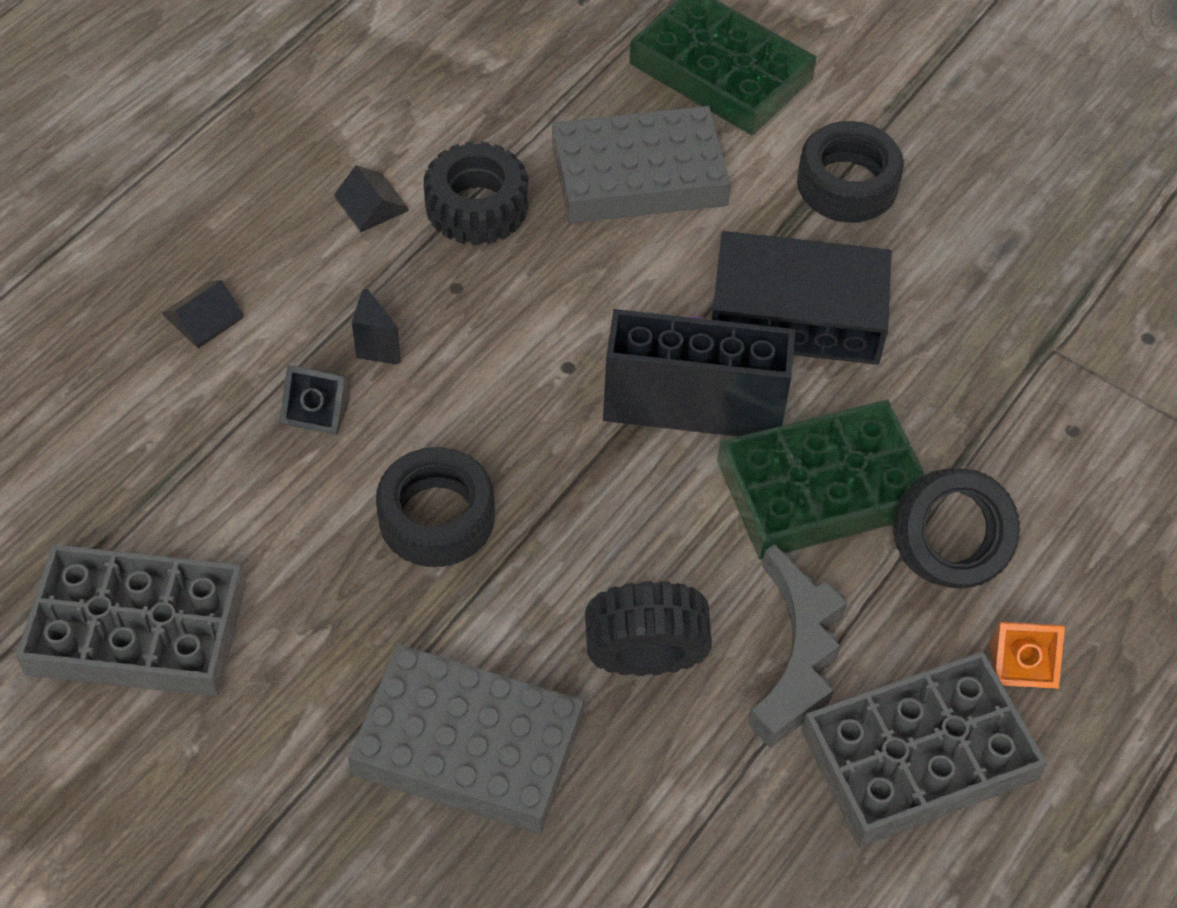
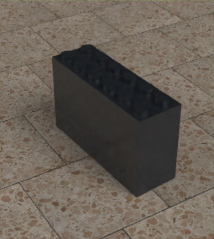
M722 231L711 320L795 329L793 355L879 365L889 327L892 250Z
M613 309L606 354L603 421L779 441L792 378L795 329Z

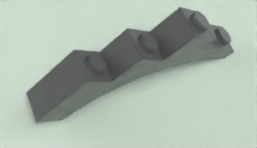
M775 544L765 550L762 567L777 585L786 603L792 625L793 648L791 659L784 675L771 693L751 711L749 725L769 748L801 726L807 713L829 705L833 690L826 677L819 673L836 661L840 645L836 637L826 630L843 618L847 605L842 593L836 588L833 589L826 581L815 587L811 577L806 573H802L794 565L790 555L782 552Z

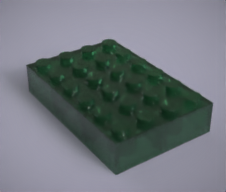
M677 0L630 41L629 64L697 104L709 106L711 112L753 136L813 79L817 56L717 0Z
M888 399L720 441L717 459L759 560L764 559L765 550L774 544L782 552L787 553L893 525V518L896 514L895 509L898 507L897 504L901 500V496L907 488H910L912 483L925 475Z

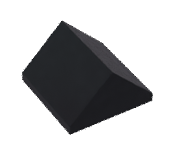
M355 165L334 194L337 202L360 232H364L409 211L407 205L382 173Z
M222 280L207 282L162 312L163 316L198 349L244 318L243 313Z
M367 288L362 290L352 319L356 358L389 364L400 363L397 325Z
M287 365L279 423L338 434L350 401L347 377L345 375Z

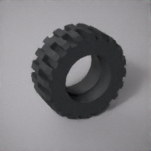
M473 141L466 142L462 146L456 144L451 146L449 151L443 150L439 153L437 158L430 162L428 169L425 171L423 185L426 215L428 220L432 222V226L438 232L442 231V235L450 240L455 238L457 243L465 244V242H471V245H480L482 242H487V244L495 243L498 238L503 240L508 237L510 231L514 233L527 216L528 174L523 163L516 159V156L509 150L505 152L502 146L497 144L491 146L489 142L481 141V144H473ZM476 187L496 192L489 197L481 199H470L458 195L459 192L465 189Z
M642 581V583L637 584L633 582L627 583L621 587L614 586L608 588L607 592L602 591L598 593L595 598L591 599L585 610L587 655L596 667L604 668L605 671L610 673L618 672L619 675L635 674L636 676H645L648 674L663 675V673L679 672L680 669H688L693 667L695 663H701L708 656L712 648L708 601L697 589L693 587L687 588L685 584H671L669 581H660V583Z

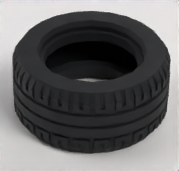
M857 121L831 123L815 131L803 145L797 176L798 190L805 202L814 211L826 218L845 223L868 221L886 212L894 203L903 174V155L895 141L886 132L873 125ZM836 162H851L865 167L875 175V178L867 181H847L829 173L825 166Z
M444 447L422 448L409 452L397 459L380 478L376 490L379 529L385 543L400 558L420 566L445 567L470 558L486 544L495 522L494 489L488 472L471 456L461 451ZM435 487L450 489L460 494L469 503L468 508L461 517L450 524L437 527L421 525L411 520L403 511L404 506L412 496L422 490Z
M947 468L932 471L912 483L910 488H907L901 496V500L898 501V507L895 509L896 514L893 518L894 542L897 544L896 548L899 550L900 557L903 558L902 560L907 564L908 568L912 569V572L926 581L944 587L959 589L977 587V585L991 581L992 578L997 577V574L1003 572V569L1008 566V562H1011L1013 559L1012 556L1015 555V548L1018 547L1017 542L1020 539L1018 535L1021 529L1019 528L1020 520H1018L1019 513L1016 511L1017 507L1013 504V498H1010L1011 495L1005 491L1004 486H1001V483L995 481L991 476L988 477L985 473L965 468ZM955 492L972 498L981 508L986 521L985 537L980 548L970 558L957 563L947 562L939 558L930 548L925 535L926 519L931 507L942 497Z

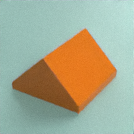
M999 621L990 641L992 668L1002 685L1059 689L1065 626Z

